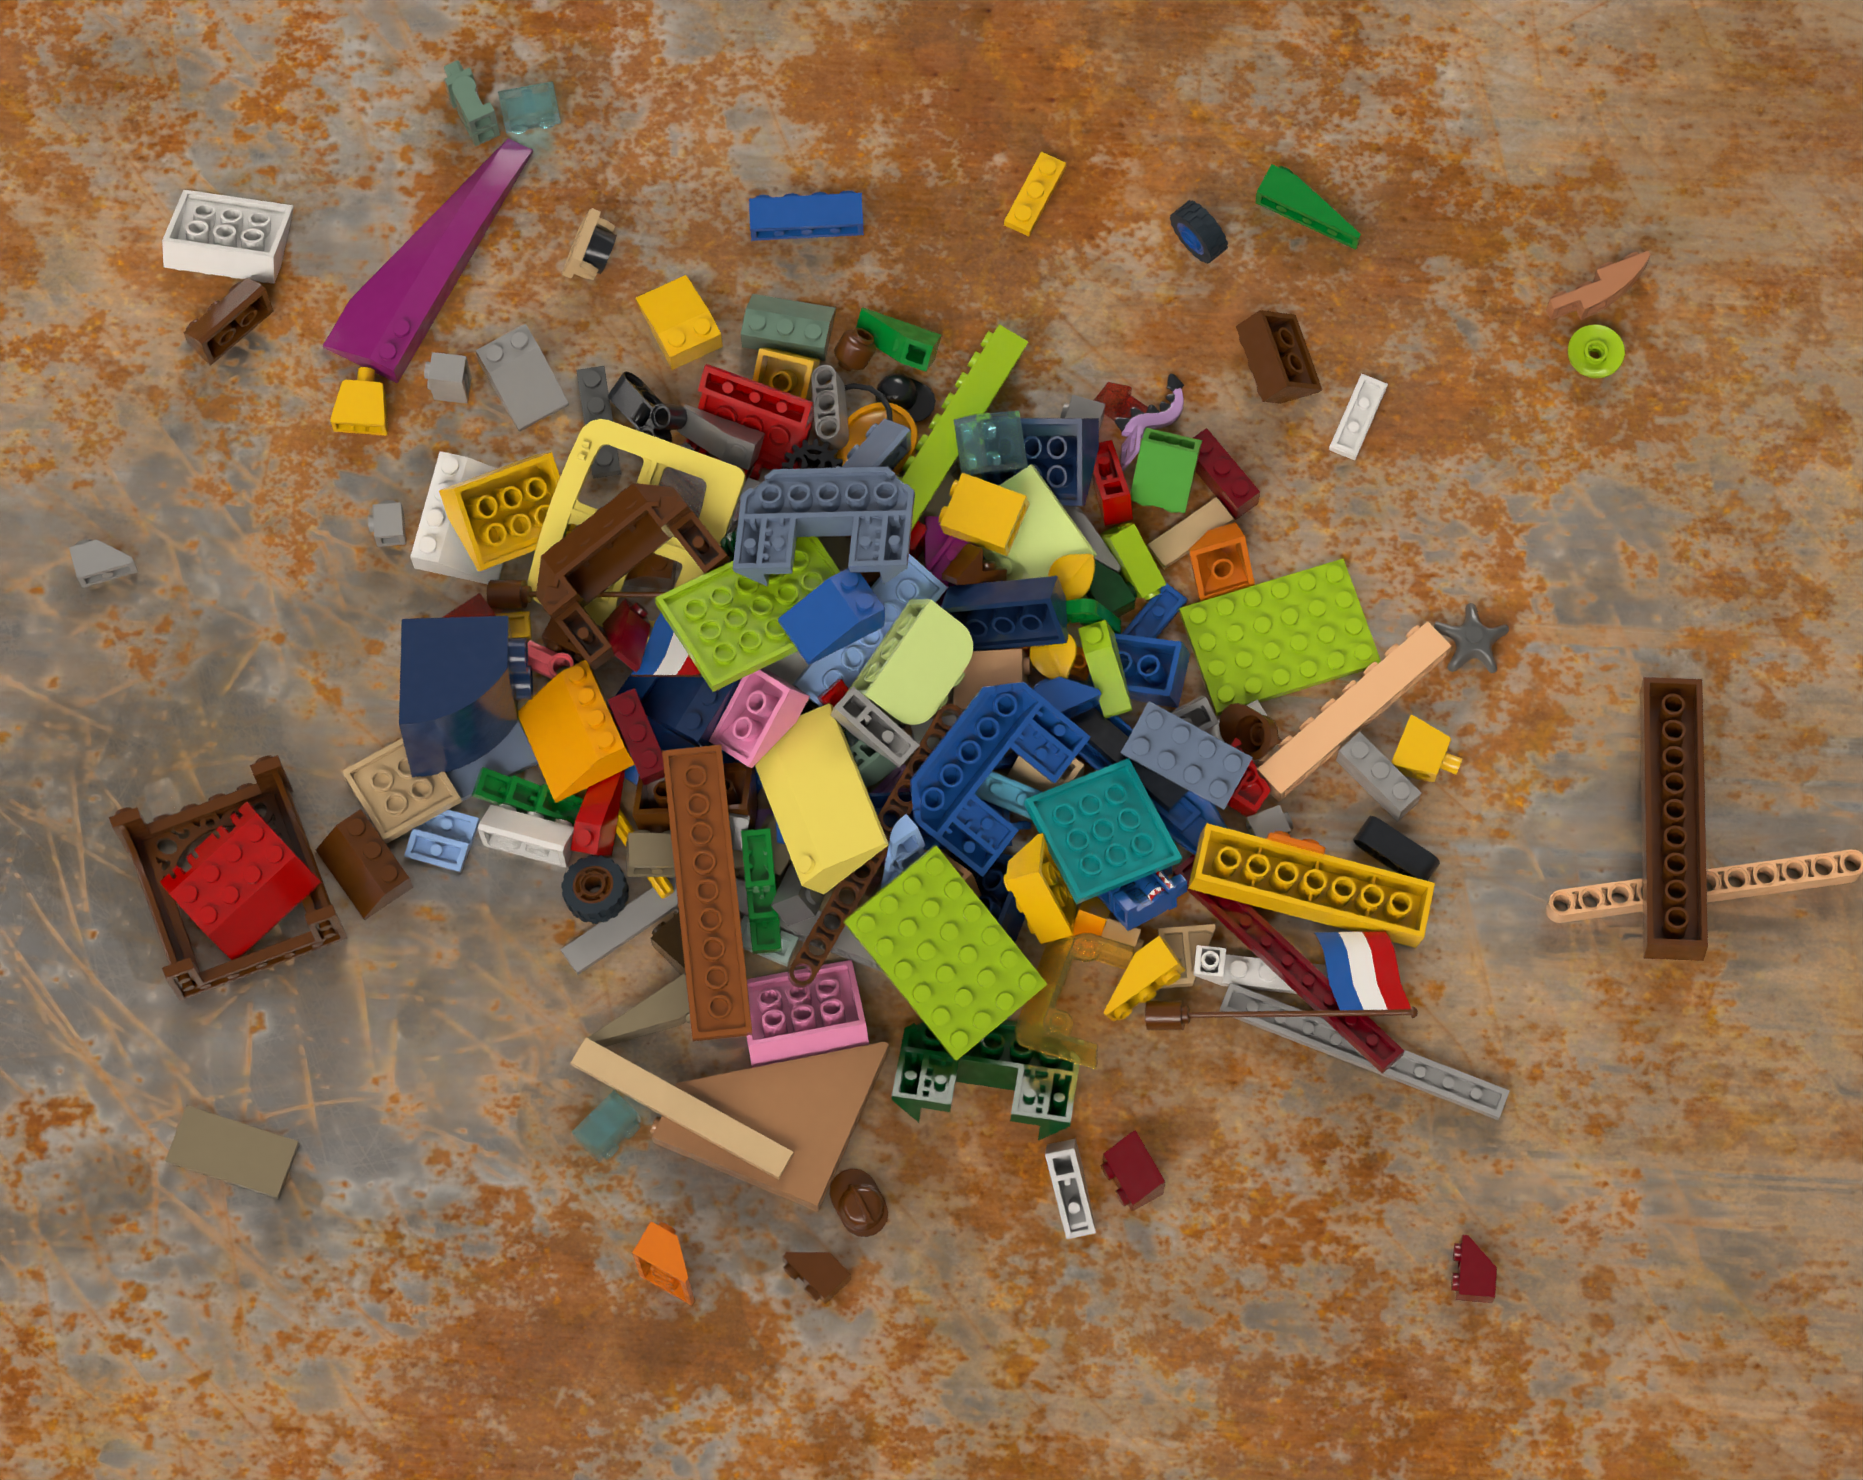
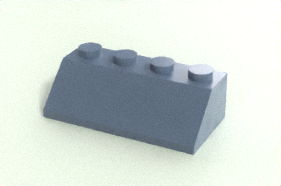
M884 418L879 425L875 423L871 426L865 435L867 439L860 446L858 444L855 445L848 453L846 463L842 467L838 465L836 468L889 467L893 470L911 449V430L906 426Z

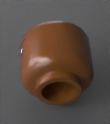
M861 328L847 330L842 335L834 349V354L839 366L844 370H863L876 352V345L873 336L869 332Z

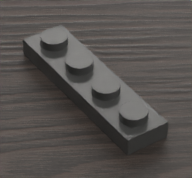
M605 366L576 370L584 424L586 425L590 421L597 419L613 422ZM610 445L601 447L591 466L593 479L621 475L616 447Z

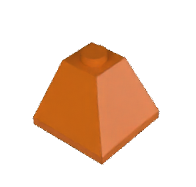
M1236 522L1208 530L1188 549L1200 602L1255 585L1246 538Z

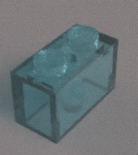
M553 81L498 91L506 133L521 134L528 129L538 127L548 129L555 124L561 123Z
M614 1090L572 1131V1135L600 1163L604 1158L606 1160L610 1159L618 1151L619 1146L617 1145L625 1137L630 1139L640 1129V1114Z

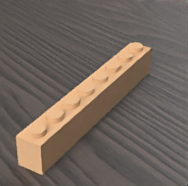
M1426 622L1422 627L1419 625L1413 627L1405 636L1407 638L1406 641L1400 646L1397 643L1391 646L1384 654L1386 656L1384 660L1379 664L1375 661L1369 665L1363 672L1365 676L1358 682L1352 680L1342 690L1344 694L1337 700L1334 698L1330 699L1321 708L1322 713L1315 719L1313 717L1308 718L1300 726L1299 729L1301 731L1294 737L1291 735L1287 736L1278 745L1279 750L1272 756L1267 754L1257 763L1258 775L1265 779L1271 789L1270 793L1278 802L1292 792L1359 731L1361 732L1449 655L1452 646L1429 622Z

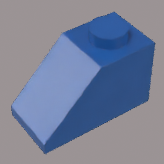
M1062 677L1052 680L1048 678L1041 680L1033 688V690L1069 719L1097 707L1101 697L1099 689Z

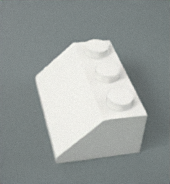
M500 804L499 807L490 805L478 826L483 846L564 868L568 867L572 854L570 849L574 830L570 822L562 819H556L553 822L544 819L543 815L531 811L527 812V814L516 812V808L506 804Z

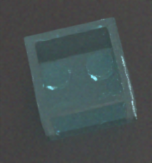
M1019 411L975 414L954 419L961 473L976 476L1006 473L1028 468Z

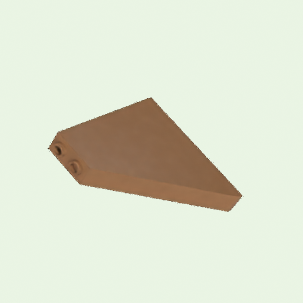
M879 1042L676 1083L675 1087L793 1151L794 1155L779 1180L664 1116H657L652 1124L650 1133L653 1134V1142L656 1145L819 1212L889 1053V1044Z

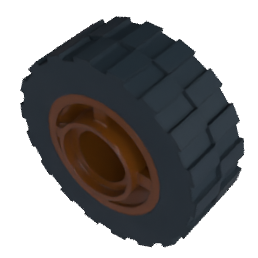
M590 855L584 859L580 858L569 867V870L563 876L564 880L561 882L562 896L573 916L580 918L583 922H592V924L607 922L608 919L615 918L624 909L626 901L628 902L629 886L621 867L610 858L607 859L601 855ZM601 886L597 892H589L593 887Z

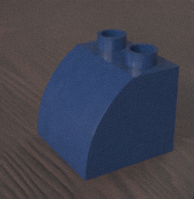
M508 616L402 619L399 727L411 776H432L445 771L447 773L478 760L500 744L518 721V700L533 699L532 665H528L527 638H512Z

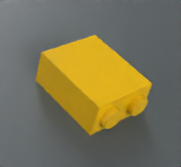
M962 473L959 481L955 480L950 490L952 498L948 507L944 506L939 515V522L943 533L1008 556L1030 505L1027 496Z

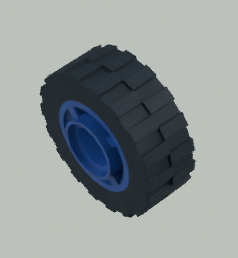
M1188 200L1170 215L1171 226L1175 234L1187 250L1201 262L1208 264L1228 249V241L1222 228L1214 217L1199 203Z

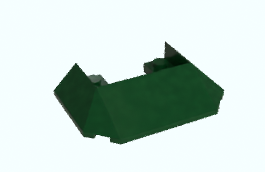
M1005 1020L956 1061L924 1022L918 1025L913 1023L904 1028L891 1100L919 1123L922 1108L951 1112L956 1082L1013 1090L1015 1092L1010 1121L1040 1126L1039 1141L1070 1127L1081 1053L1075 1047L1071 1048L1062 1039L1063 1035L1055 1027Z

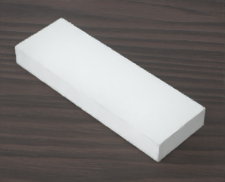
M1361 373L1330 444V451L1356 460L1388 386L1387 383Z

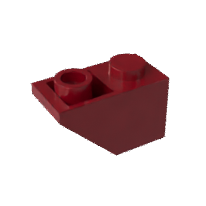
M1462 1235L1459 1243H1454L1453 1261H1458L1457 1273H1452L1451 1291H1456V1300L1492 1303L1496 1293L1497 1267L1469 1235Z

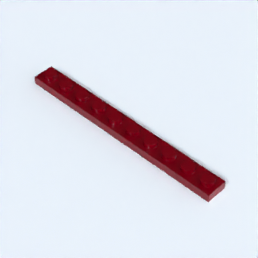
M1194 854L1173 871V877L1181 874L1187 880V890L1314 1010H1339L1329 985V979L1249 904L1188 889L1195 860ZM1321 1016L1382 1074L1404 1054V1050L1368 1016Z

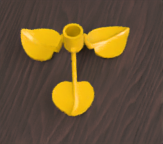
M1092 554L1065 555L1058 558L1051 565L1048 577L1058 576L1066 601L1082 599L1089 591L1095 572L1094 556ZM1068 633L1067 643L1030 646V660L1033 666L1051 680L1057 677L1068 679L1076 658L1077 645L1075 639Z

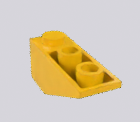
M1160 936L1156 937L1134 954L1104 1010V1014L1112 1021L1128 1017L1135 1006L1141 1002L1146 1003L1153 999L1157 994L1156 991L1164 985L1169 986L1175 983L1181 977L1180 974L1185 971V968L1163 938Z

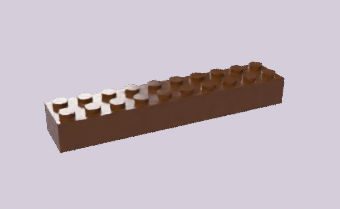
M1643 677L1640 690L1643 958L1704 961L1708 948L1702 679Z

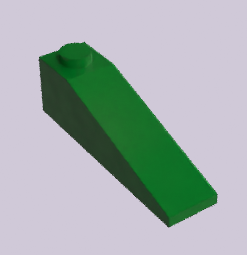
M1271 164L1257 190L1256 204L1355 250L1358 248L1361 234L1297 175L1293 174L1290 169Z

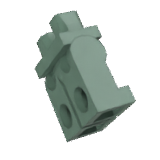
M459 60L444 66V71L447 75V78L444 80L450 103L453 109L457 107L459 117L473 144L478 146L500 136L495 110L490 102L483 105L480 101L470 67L464 70Z

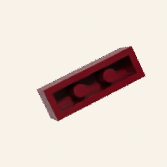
M1206 428L1193 437V439L1202 440L1195 472L1234 519L1237 520L1258 504L1260 491Z
M635 688L607 699L643 784L647 785L664 778L662 750Z

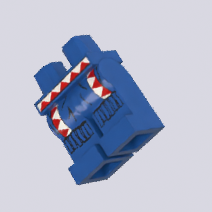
M1172 866L1101 894L1098 898L1111 912H1114V916L1126 930L1130 931L1162 914L1167 909L1171 910L1177 907V897L1187 892V880L1181 874L1169 879L1167 876L1173 874Z

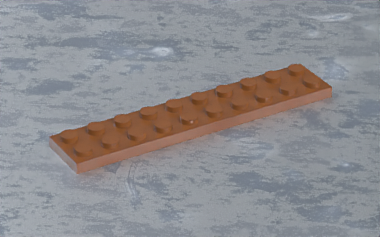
M721 745L662 751L692 1040L694 1042L753 1035Z

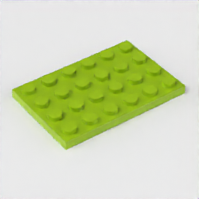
M797 537L793 573L770 574L768 587L734 572L732 569L733 561L655 597V604L712 692L798 651L779 624L778 618L829 577L840 572L818 537Z
M1344 558L1179 608L1182 622L1216 716L1221 715L1223 710L1230 704L1240 703L1248 705L1257 700L1261 703L1365 671L1373 662L1376 661L1378 664L1381 662Z
M936 845L843 921L956 1061L1048 985Z

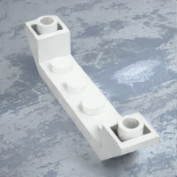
M1196 946L1194 976L1221 986L1229 987V984L1233 983L1247 989L1297 994L1260 958L1226 955V948ZM1313 964L1328 978L1326 965Z

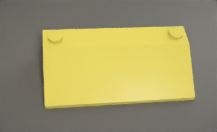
M826 704L800 715L797 722L755 765L801 886L823 895L889 845L842 727L831 716L833 711V705Z

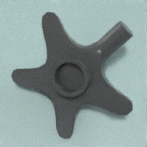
M1473 603L1466 605L1465 621L1462 626L1457 627L1438 621L1435 622L1434 628L1441 635L1450 637L1456 644L1454 656L1447 666L1450 672L1457 671L1466 662L1474 658L1480 660L1490 673L1497 671L1492 646L1498 639L1509 632L1507 625H1500L1494 628L1482 625L1477 608Z

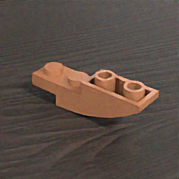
M1649 251L1640 254L1639 252H1633L1624 257L1622 261L1614 264L1613 262L1604 263L1596 270L1593 283L1592 281H1587L1571 292L1561 291L1554 294L1550 298L1546 309L1550 320L1577 311L1580 319L1583 320L1614 303L1639 279L1647 267L1650 258Z

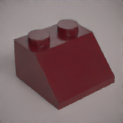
M1136 1130L1129 1133L1103 1153L1101 1169L1109 1181L1113 1179L1118 1189L1115 1192L1123 1206L1128 1205L1131 1211H1134L1163 1195L1166 1182Z

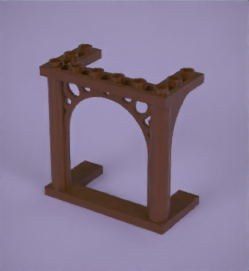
M271 755L263 756L257 759L255 764L250 765L257 782L256 784L246 783L239 786L235 792L226 795L224 793L216 794L210 797L208 802L199 805L195 803L186 805L180 812L172 815H159L151 823L147 824L137 807L133 809L131 807L122 808L114 816L109 817L113 830L127 853L130 852L169 963L168 966L162 967L166 980L180 1001L347 939L343 925L333 904L330 902L291 792H294L278 755L274 757ZM246 801L253 808L256 805L264 804L266 806V814L263 817L264 821L269 824L273 816H275L276 820L272 822L277 828L273 829V831L278 836L282 835L284 843L322 882L302 901L306 912L304 916L311 931L200 972L176 901L168 894L159 881L168 873L174 877L175 873L172 869L178 865L184 852L197 839L216 830L220 825L225 828L236 827L232 823L230 816L233 813L239 814L238 809ZM213 821H214V825H213V826H211V827L207 826V823H210V822H213ZM186 831L190 832L189 836L185 839H180L177 834H185ZM164 839L174 841L177 844L176 852L172 854L161 852L158 849L159 841ZM157 859L170 862V866L162 870L163 863L158 864Z

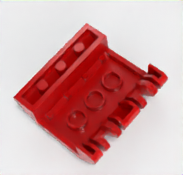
M705 364L698 391L702 392L698 409L765 433L756 462L749 470L741 468L746 476L745 482L753 466L750 478L757 481L760 479L763 468L770 470L781 469L782 463L787 462L784 459L785 453L793 454L792 445L796 444L801 448L804 439L808 442L814 421V402ZM687 438L684 441V448L695 452L699 450V453L708 456V451L702 447L700 448L699 445ZM797 461L794 464L793 469H800L798 467Z
M248 801L238 809L242 814L241 818L235 813L230 816L232 823L236 826L231 832L220 825L216 831L221 837L218 838L212 833L194 849L199 856L198 858L192 853L186 856L188 863L192 866L187 872L181 867L176 866L172 869L177 876L176 878L168 873L159 881L168 894L198 927L231 960L242 957L322 883L310 868L273 831Z

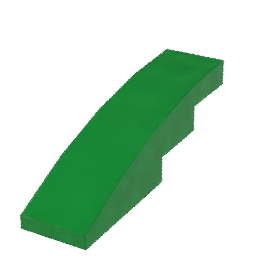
M485 767L480 769L472 796L498 806L500 804L510 805L516 808V812L527 814V812L531 811L544 816V819L553 822L556 819L568 821L572 824V827H574L576 817L583 802L582 798L571 795L555 803L548 785L542 784L540 786L515 775L509 777Z
M771 828L741 831L752 953L781 952L780 919L778 913L771 906L777 893Z

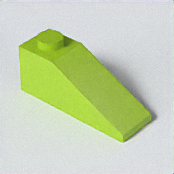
M1106 620L1078 628L1094 687L1101 692L1099 703L1104 717L1109 718L1132 711L1133 708L1114 631Z

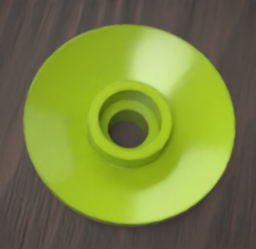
M1593 324L1580 328L1573 334L1568 344L1567 352L1571 365L1580 374L1589 378H1605L1612 375L1620 368L1625 356V348L1620 336L1611 328L1603 325ZM1596 352L1600 357L1598 359L1592 358L1590 353Z

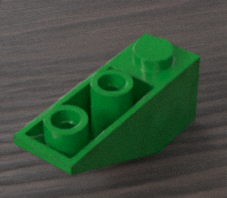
M864 307L861 308L856 328L864 329L873 336L876 348L899 363L925 372L936 358L942 336L941 334Z

